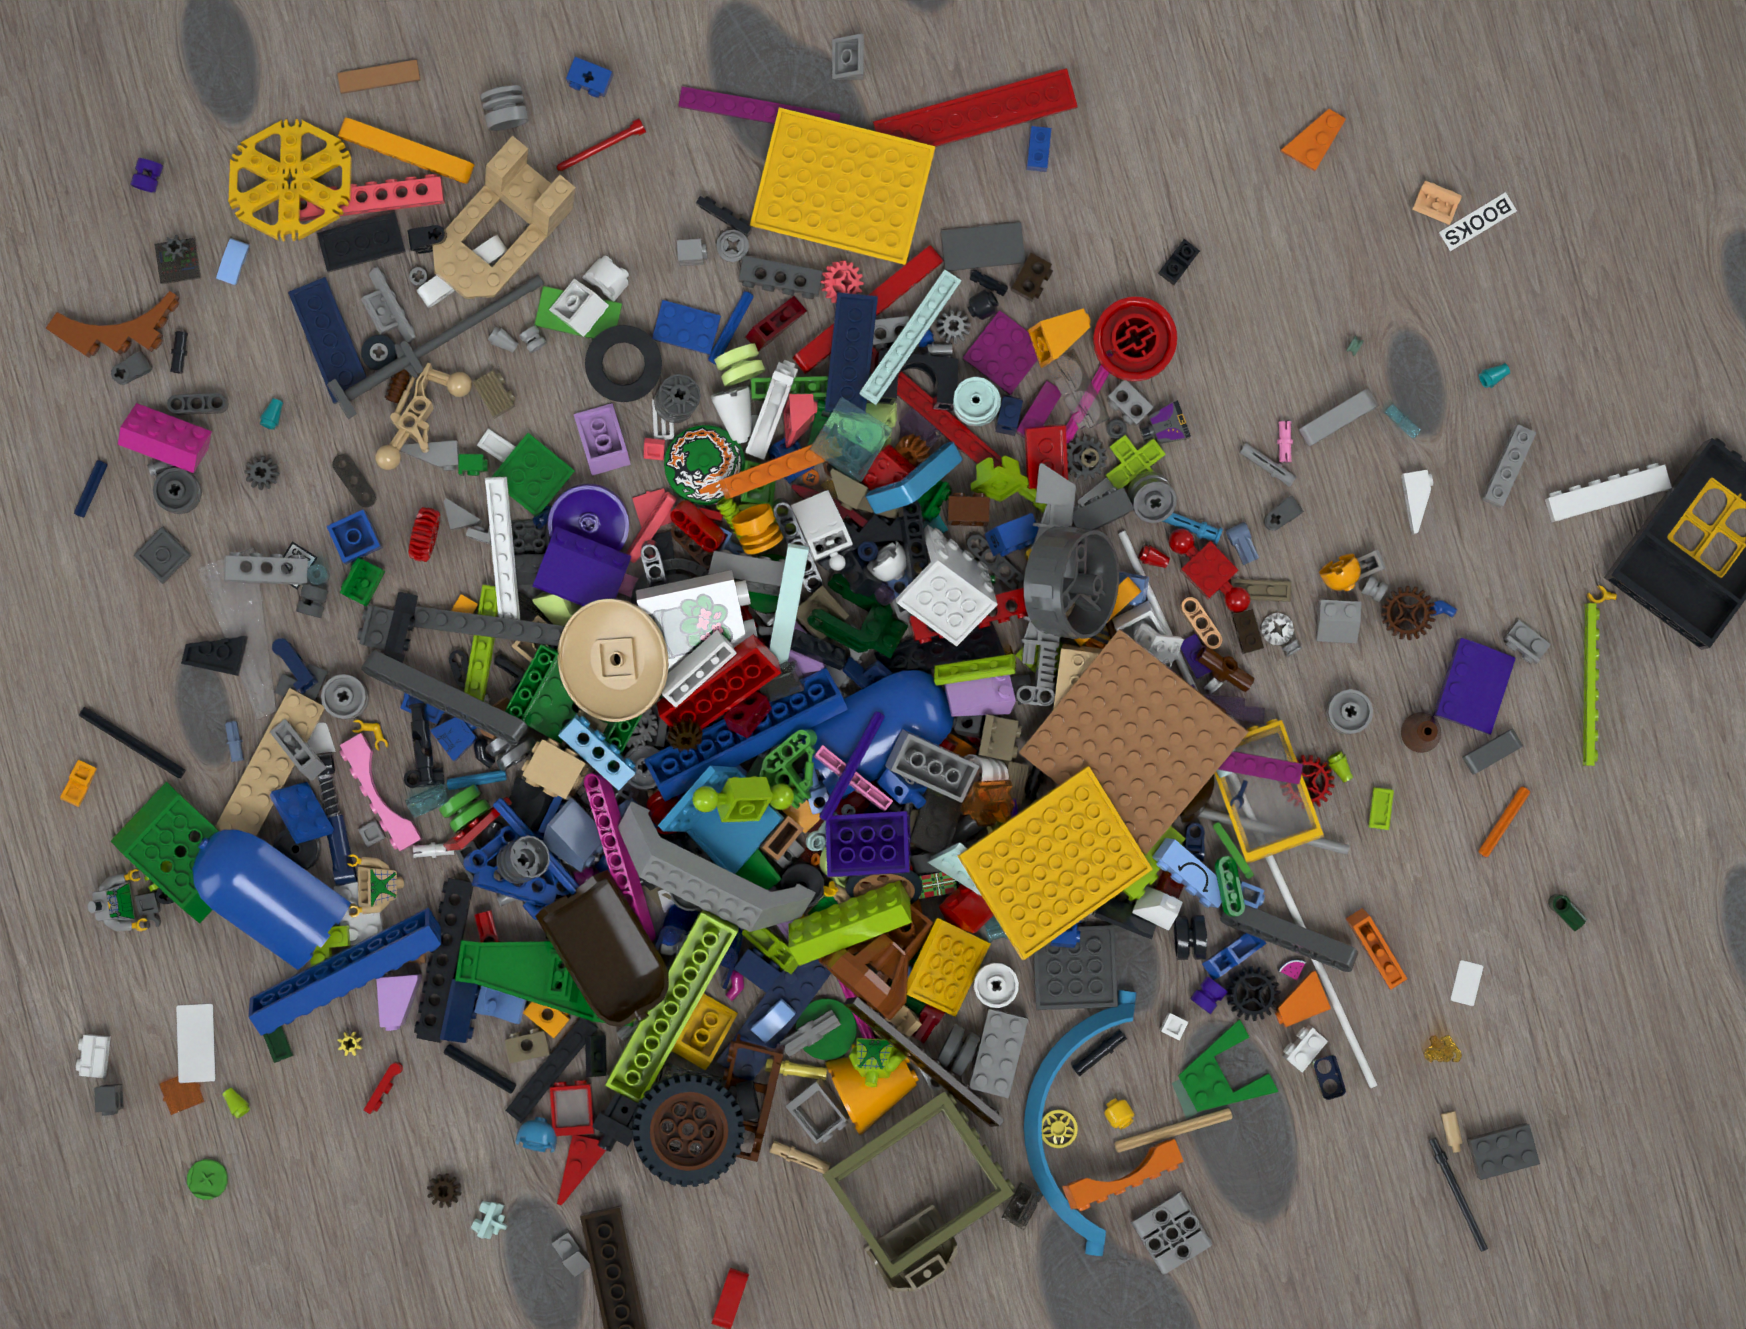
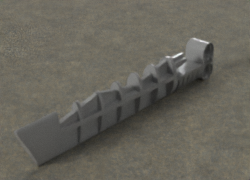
M1043 463L1039 465L1036 503H1045L1047 505L1041 523H1033V526H1039L1034 544L1046 530L1054 526H1072L1076 486ZM1024 616L1023 619L1029 620L1024 638H1021V643H1024L1022 663L1034 664L1036 645H1039L1035 685L1021 684L1017 686L1015 697L1023 704L1049 706L1055 699V683L1053 678H1056V675L1053 674L1054 670H1057L1054 664L1058 662V660H1055V655H1058L1056 648L1059 647L1060 637L1040 632L1032 624L1029 616ZM1023 689H1029L1030 695L1026 699H1021L1019 695ZM1043 691H1049L1050 697L1046 701L1040 700V694Z

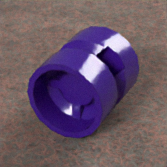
M138 158L135 166L137 173L133 174L130 185L143 191L156 193L159 183L156 179L161 176L164 166L148 159ZM144 171L150 172V173H152V175H151V177H150V176L144 175L143 172H144Z
M1206 976L1200 984L1201 989L1196 990L1190 999L1211 1014L1217 1007L1216 1002L1221 1001L1228 992L1210 977Z

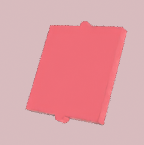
M664 488L653 492L647 491L646 494L632 498L641 528L665 494ZM671 510L658 529L663 525L673 523L670 518Z

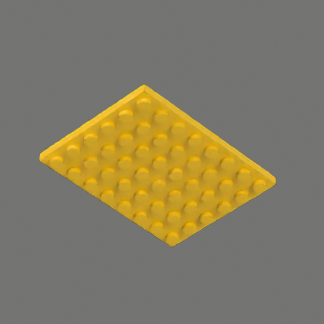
M779 107L750 226L906 265L936 147Z
M1089 766L1077 772L957 855L1022 960L1027 959L1153 870Z

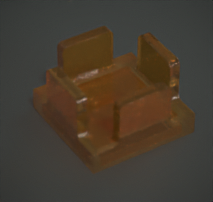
M1011 781L974 782L960 808L963 815L970 814L979 827L994 826L996 819L992 813H998L999 810H1001L1004 818L1009 817L1015 806L1010 795V790L1013 786Z

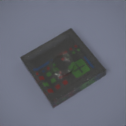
M195 238L185 239L187 242L184 244V247H187L189 251L184 252V259L177 257L176 261L172 259V254L168 257L165 256L167 249L162 247V245H167V242L154 244L160 284L201 278ZM176 244L175 247H172V250L175 251L180 247Z

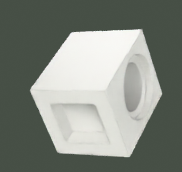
M1168 1012L1159 1031L1180 1040L1188 1022Z

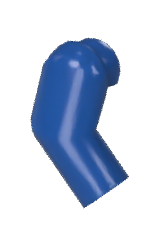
M1442 600L1434 602L1435 606L1430 607V611H1437L1436 614H1430L1431 616L1445 613L1453 618L1457 612L1456 608Z
M528 902L523 905L524 909L534 920H537L535 915L544 908L536 907Z

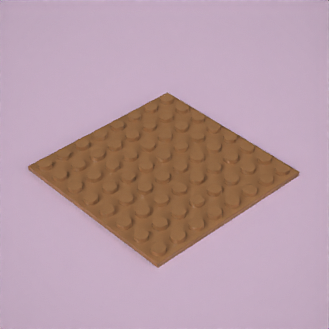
M1119 629L1019 753L1058 785L1086 766H1089L1143 853L1147 854L1249 731L1124 631Z

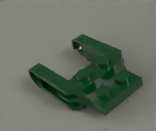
M834 574L828 582V586L834 592L842 595V598L868 611V616L860 630L821 609H813L807 618L808 624L815 630L858 653L874 649L891 658L908 625L891 616L893 610L888 599L875 592L870 597L859 593L855 594L850 590V584L842 574Z

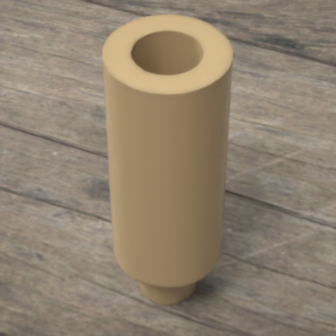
M1456 1112L1442 1113L1441 1117L1448 1146H1452L1453 1153L1460 1152V1144L1463 1142Z

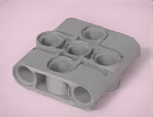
M1181 1191L1131 1221L1162 1275L1185 1263L1213 1244ZM1160 1210L1166 1212V1218L1162 1221L1156 1219V1213ZM1187 1217L1194 1218V1225L1192 1227L1184 1226V1220ZM1169 1228H1175L1177 1230V1234L1174 1238H1168L1166 1236V1232ZM1153 1238L1160 1241L1159 1246L1155 1249L1149 1247V1241ZM1181 1245H1185L1188 1248L1187 1253L1183 1256L1177 1254V1249Z

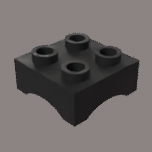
M516 777L512 793L509 797V800L512 802L510 807L529 828L538 831L554 797L543 792L544 789L534 787L525 782L524 779Z

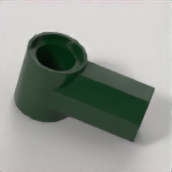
M1554 894L1550 897L1548 902L1550 909L1556 912L1574 932L1585 924L1587 918L1570 902L1568 897L1561 894ZM1559 898H1562L1564 902L1563 907L1557 909L1555 903Z

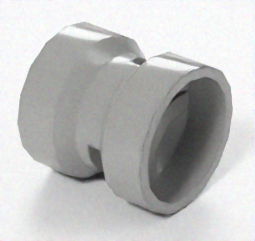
M536 325L519 335L521 340L526 342L530 353L539 350L547 344L544 337L540 336Z
M1370 575L1361 593L1366 596L1370 595L1373 600L1380 602L1388 588V584L1384 582L1379 583L1375 577Z

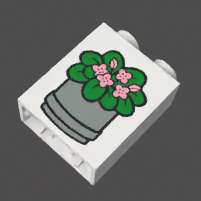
M732 570L636 590L638 607L654 620L665 640L669 662L668 673L716 630L730 641L733 648L752 634L758 638L754 619L742 620L740 606L751 604L746 580L734 582Z

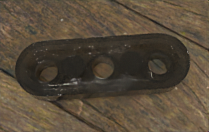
M345 454L336 456L332 463L334 471L360 506L364 508L372 507L377 500V495L349 456ZM341 461L346 462V466L344 468L339 467V463ZM353 477L358 479L356 484H351ZM366 493L369 494V499L364 501L362 496Z

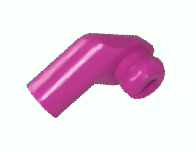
M732 970L729 974L732 987L725 994L731 1001L744 989V976L736 970Z

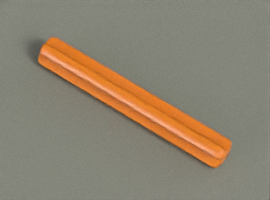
M1520 787L1479 849L1478 852L1482 856L1489 857L1529 796L1530 791L1527 788Z

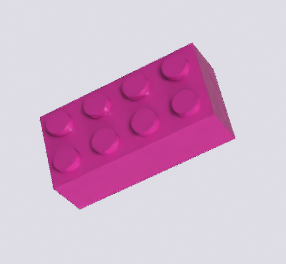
M136 403L120 427L118 445L194 473L209 449L212 431Z

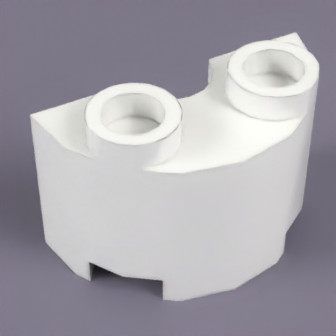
M603 256L590 267L582 278L591 285L598 286L603 294L614 302L628 286L627 278L629 274L625 269L618 268L613 264V261L608 256Z

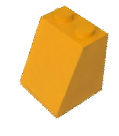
M1084 308L1040 321L1028 330L1041 368L1059 358L1090 328V317L1085 313Z

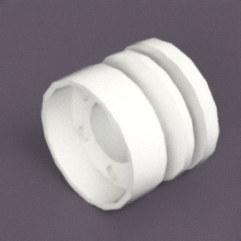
M969 754L964 756L980 766L966 796L990 801L999 799L1005 793L1008 786L1009 774L1005 763L999 759Z

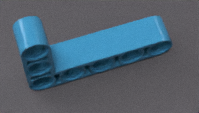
M954 441L948 442L938 448L901 481L876 488L867 493L865 497L874 514L909 505L919 499L949 473L963 458Z

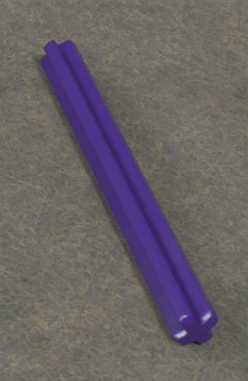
M876 711L873 714L819 815L822 820L830 821L885 718L882 713Z

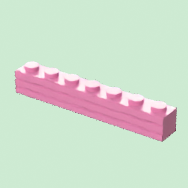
M823 745L814 755L816 759L839 777L847 765ZM855 772L849 785L885 812L893 800Z

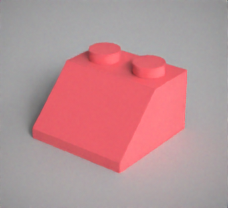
M789 394L783 409L786 448H790L809 429L810 423L814 421V414L817 413V402L814 401L813 394Z

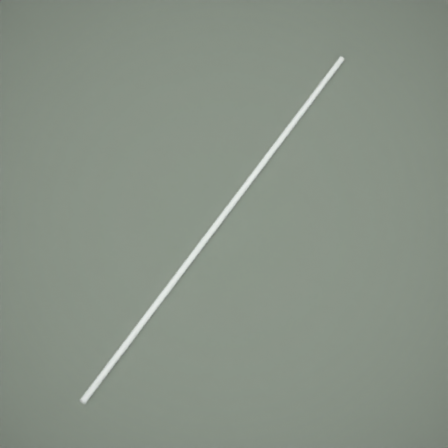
M1126 531L1119 533L1118 535L1136 574L1146 576ZM1148 583L1147 599L1166 635L1173 636L1154 592ZM1179 650L1176 663L1184 680L1190 685L1194 684L1195 689L1198 691ZM1231 773L1228 777L1237 795L1241 784L1236 773ZM1244 793L1242 808L1247 819L1257 821ZM1253 831L1260 846L1267 844L1263 833ZM1274 856L1265 857L1295 924L1306 928ZM1311 959L1369 1087L1373 1088L1377 1086V1083L1321 962Z

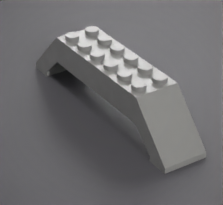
M631 801L618 829L639 877L647 882L673 893L685 901L691 902L703 910L709 911L721 919L727 920L749 932L801 918L816 892L799 884L794 888L770 892L661 838L648 815L650 810Z

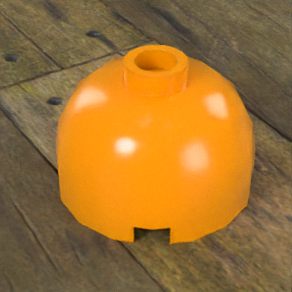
M1353 553L1340 556V561L1334 564L1333 560L1330 561L1319 571L1323 582L1332 590L1349 591L1355 587V583L1359 580L1361 567Z

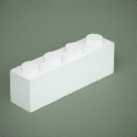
M716 630L668 673L662 695L676 708L737 654L730 641Z

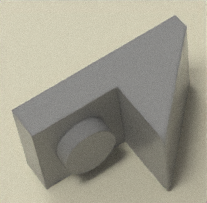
M567 1232L552 1243L562 1258V1263L574 1277L590 1267L589 1260L570 1232Z

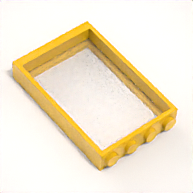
M1278 719L1266 722V726L1261 728L1258 725L1248 728L1247 731L1249 732L1235 748L1236 752L1297 762L1283 721H1278ZM1217 772L1214 773L1247 864L1324 837L1302 775L1300 784H1293L1239 773H1231L1219 778ZM1243 780H1246L1248 784L1243 795L1244 804L1238 809L1240 806L1239 800H1235L1232 806L1230 801L1233 797L1237 796Z

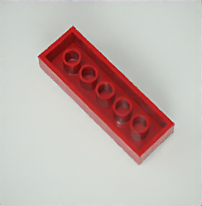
M752 634L734 647L737 654L676 708L665 697L658 701L659 717L669 727L673 726L674 721L681 722V718L685 721L691 718L693 722L697 721L699 727L703 729L781 674L779 659Z

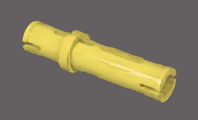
M767 1058L766 1072H771L773 1059ZM785 1060L781 1063L779 1073L783 1074V1076L795 1075L814 1079L821 1078L825 1081L827 1068L797 1064Z

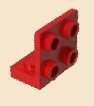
M888 444L858 479L872 491L876 488L901 481L916 467Z

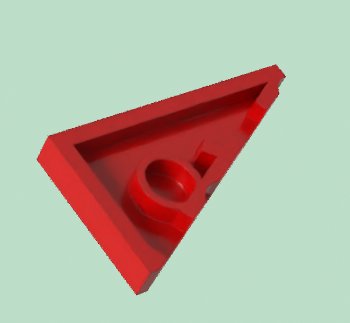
M508 797L504 798V801L510 806L512 802ZM493 806L480 817L472 819L467 827L456 833L443 846L448 851L462 850L495 820L500 813Z
M572 1135L557 1201L558 1205H562L606 1152L605 1149L598 1146L599 1139Z

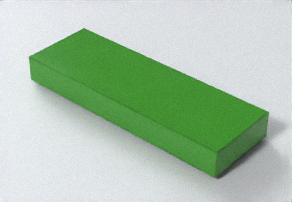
M1220 822L1214 824V830L1246 878L1250 879L1253 877L1252 870Z

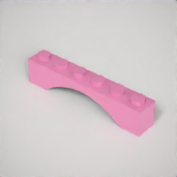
M360 733L341 744L342 750L339 752L344 761L348 760L352 766L349 770L355 779L358 778L362 785L359 787L365 797L369 796L372 802L369 804L374 814L378 813L382 819L379 821L381 827L385 832L388 831L392 838L389 840L393 848L403 851L421 841L423 838L414 822L395 813L379 795L372 775L373 750L364 734Z

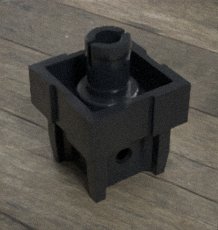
M618 1092L615 1094L606 1111L602 1110L592 1126L603 1133L598 1143L599 1147L611 1152L616 1141L627 1147L633 1139L632 1121L634 1120V1111L638 1107L637 1102ZM624 1106L628 1108V1112L623 1111Z

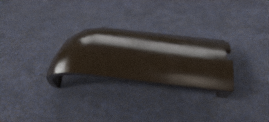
M607 869L593 875L584 884L575 889L577 892L568 898L564 896L545 906L535 917L594 1013L608 1025L622 1027L635 1020L641 1022L649 1017L648 1012L662 1002L669 988V976L662 957Z

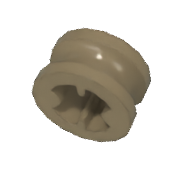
M1086 449L1081 455V462L1086 467H1094L1099 461V454L1094 449ZM1089 453H1093V457H1096V460L1091 461V463H1087V459H1084V456L1089 455Z

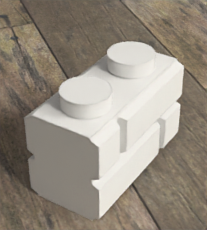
M85 1034L83 1038L79 1039L78 1050H81V1059L78 1058L76 1063V1070L79 1071V1076L106 1077L111 1036Z

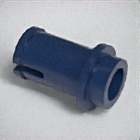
M552 506L545 507L543 512L533 518L535 526L542 528L548 523Z

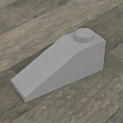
M458 441L429 442V451L427 453L421 451L419 443L404 444L400 452L443 468V471L456 470L455 467H458L460 454Z
M286 719L270 731L300 772L311 781L327 768Z

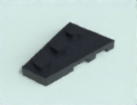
M238 636L237 638H224L216 641L186 644L181 664L239 676L248 637Z

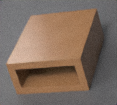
M781 814L784 817L782 822L759 847L770 858L777 861L804 829L792 818Z

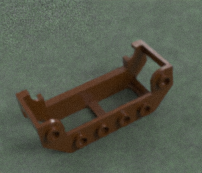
M737 1034L736 1041H731L727 1062H731L730 1068H725L723 1080H727L724 1087L728 1091L730 1086H736V1083L749 1081L733 1076L739 1048L770 1054L774 1057L768 1083L753 1082L756 1092L765 1095L760 1119L758 1122L743 1121L745 1130L755 1134L751 1153L741 1151L736 1156L758 1162L785 1045L777 1044V1048H769L740 1040L741 1035Z

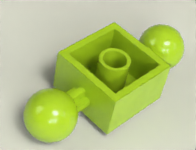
M756 776L728 778L721 793H717L712 787L702 786L694 792L692 797L694 807L701 812H711L717 807L721 822L760 821L769 803L775 809L784 810L790 807L794 801L793 790L788 785L776 784L770 789L766 777Z

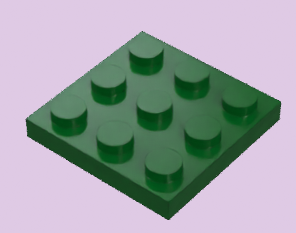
M527 433L492 477H507L508 495L531 514L537 516L555 497L575 470L530 433Z

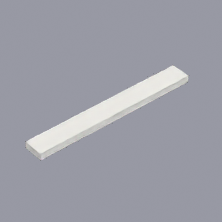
M507 477L485 478L498 616L500 618L520 620Z

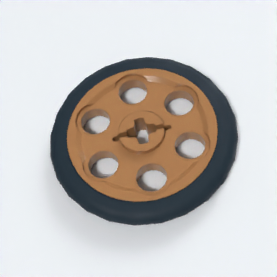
M910 870V873L850 876L845 890L853 898L866 894L868 891L884 887L889 883L903 880L905 882L901 883L912 905L920 897L923 885L917 874Z

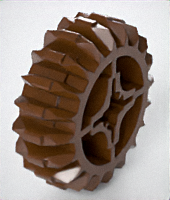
M1410 586L1405 587V592L1402 587H1398L1399 594L1391 591L1393 599L1390 597L1385 598L1389 605L1382 604V607L1386 608L1387 612H1381V615L1388 617V619H1384L1382 622L1383 624L1390 623L1386 630L1390 631L1394 628L1392 635L1396 636L1400 632L1399 639L1401 640L1404 639L1405 634H1407V640H1412V634H1414L1416 639H1419V632L1426 635L1427 632L1424 628L1432 629L1428 622L1436 621L1435 618L1430 617V614L1437 613L1436 610L1430 611V607L1435 606L1434 602L1429 604L1427 602L1431 599V596L1428 595L1424 598L1425 590H1421L1417 594L1418 587H1414L1412 592ZM1412 596L1419 601L1409 606L1401 598ZM1397 603L1400 609V614L1394 620L1393 610L1395 604ZM1423 606L1424 619L1422 623H1420V620L1417 617V613ZM1405 608L1408 610L1413 609L1411 612L1412 618L1404 617L1407 613ZM1408 620L1416 628L1405 630L1398 625Z

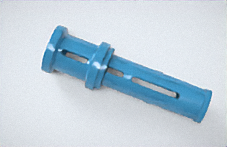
M1172 513L1166 520L1162 521L1178 528L1187 529L1197 534L1199 539L1205 538L1213 541L1215 545L1218 544L1223 531L1221 527L1218 529L1207 525L1205 521L1199 523L1176 513Z

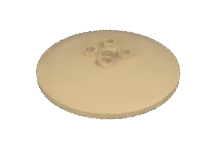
M602 599L580 608L565 625L558 645V668L568 695L579 708L597 719L620 722L642 715L655 704L667 680L668 652L659 627L644 610L628 601ZM615 654H618L621 658L619 665L614 661Z

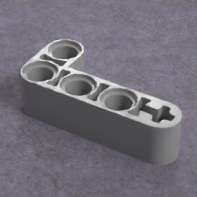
M1365 389L1303 426L1299 431L1310 447L1360 416L1372 411L1379 404L1370 389Z

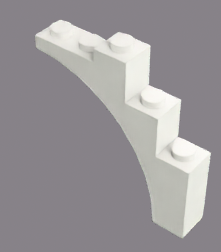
M784 360L783 363L778 362L745 453L763 460L765 459L798 371L797 368H794L795 363Z

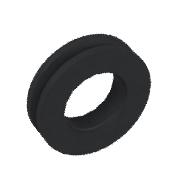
M618 325L605 329L593 339L586 353L585 370L589 382L603 397L616 402H631L644 397L655 387L662 370V358L656 342L649 334L637 327ZM615 344H632L640 350L644 357L645 366L643 373L638 380L631 384H616L608 379L603 371L602 362L604 354Z

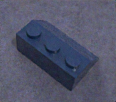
M454 978L451 982L440 1040L467 1043L468 1039L472 1040L474 1027H471L472 1020L477 1018L478 1013L474 1011L481 987L478 984L458 982Z

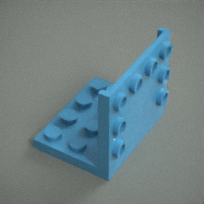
M709 766L658 826L662 831L687 832L719 867L736 874L782 822L784 817L770 803L760 821L721 822L717 807L713 811L706 813L697 810L693 805L692 797L699 787L709 786L715 789L717 793H721L728 778H746L737 767Z

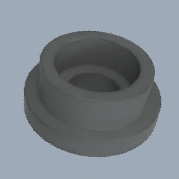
M1113 419L1107 425V433L1113 439H1120L1127 432V426L1121 419ZM1116 425L1120 427V432L1118 433L1113 431V427Z

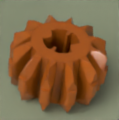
M913 433L903 436L895 447L915 467L930 456V447L925 445L926 441H922L920 435L915 437Z

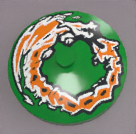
M700 425L691 427L674 438L665 455L664 469L670 487L678 496L694 504L711 505L718 503L725 497L719 480L744 471L745 457L740 444L737 443V440L732 441L727 431L716 426Z

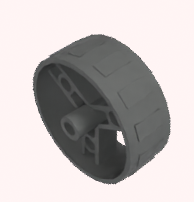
M1054 526L1046 530L1038 538L1028 558L1024 577V599L1028 616L1032 624L1045 634L1073 639H1086L1097 635L1110 619L1118 595L1119 564L1115 548L1111 540L1098 530L1073 526ZM1075 603L1071 614L1067 618L1065 613Z

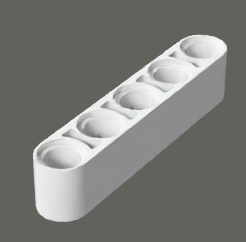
M495 235L474 249L473 252L492 266L498 262L508 249L499 236ZM437 275L417 289V293L428 308L434 306L455 291Z

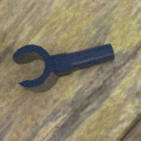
M1243 780L1237 796L1233 797L1230 801L1231 806L1235 800L1240 802L1238 809L1243 806V795L1248 781Z

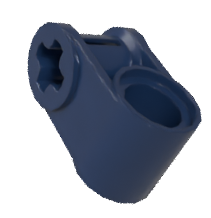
M1192 822L1186 826L1183 845L1188 851H1198V853L1191 854L1203 862L1205 855V830L1201 824ZM1193 826H1198L1200 829V834L1197 837L1190 835V829Z

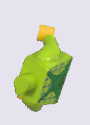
M857 1038V1046L853 1044L852 1051L849 1054L854 1069L858 1070L862 1077H866L865 1085L868 1087H876L878 1078H889L891 1072L903 1060H908L906 1056L888 1041L881 1039Z

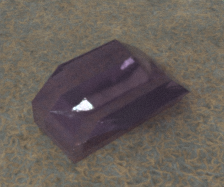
M911 408L899 422L901 427L900 439L912 433L915 437L920 435L921 440L926 441L925 445L930 448L943 434L914 408Z

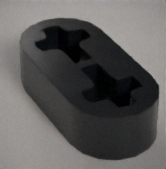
M455 650L449 655V663L457 685L465 688V683L460 682L459 678L462 677L461 670H464L465 675H467L469 660L466 653ZM456 654L464 657V659L461 660V668H459L457 662H453V659L456 658Z

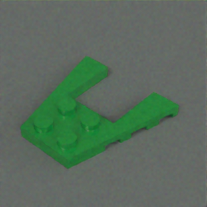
M1240 1019L1178 1075L1197 1112L1279 1092L1269 1073L1233 1092L1214 1056L1250 1038Z

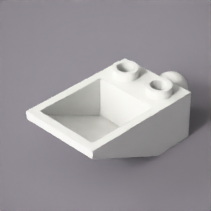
M824 491L791 505L814 562L830 556V567L836 571L842 570L846 562L845 558L839 555L838 552L851 547L853 543L829 491ZM839 537L842 539V543L838 545L834 542V539ZM817 545H821L823 547L822 552L816 551Z

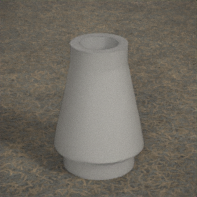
M495 327L487 339L492 342L491 345L508 350L511 353L514 352L519 344L502 327Z

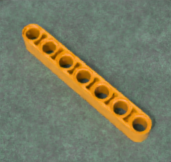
M346 117L338 134L339 138L464 184H468L475 166L466 160Z

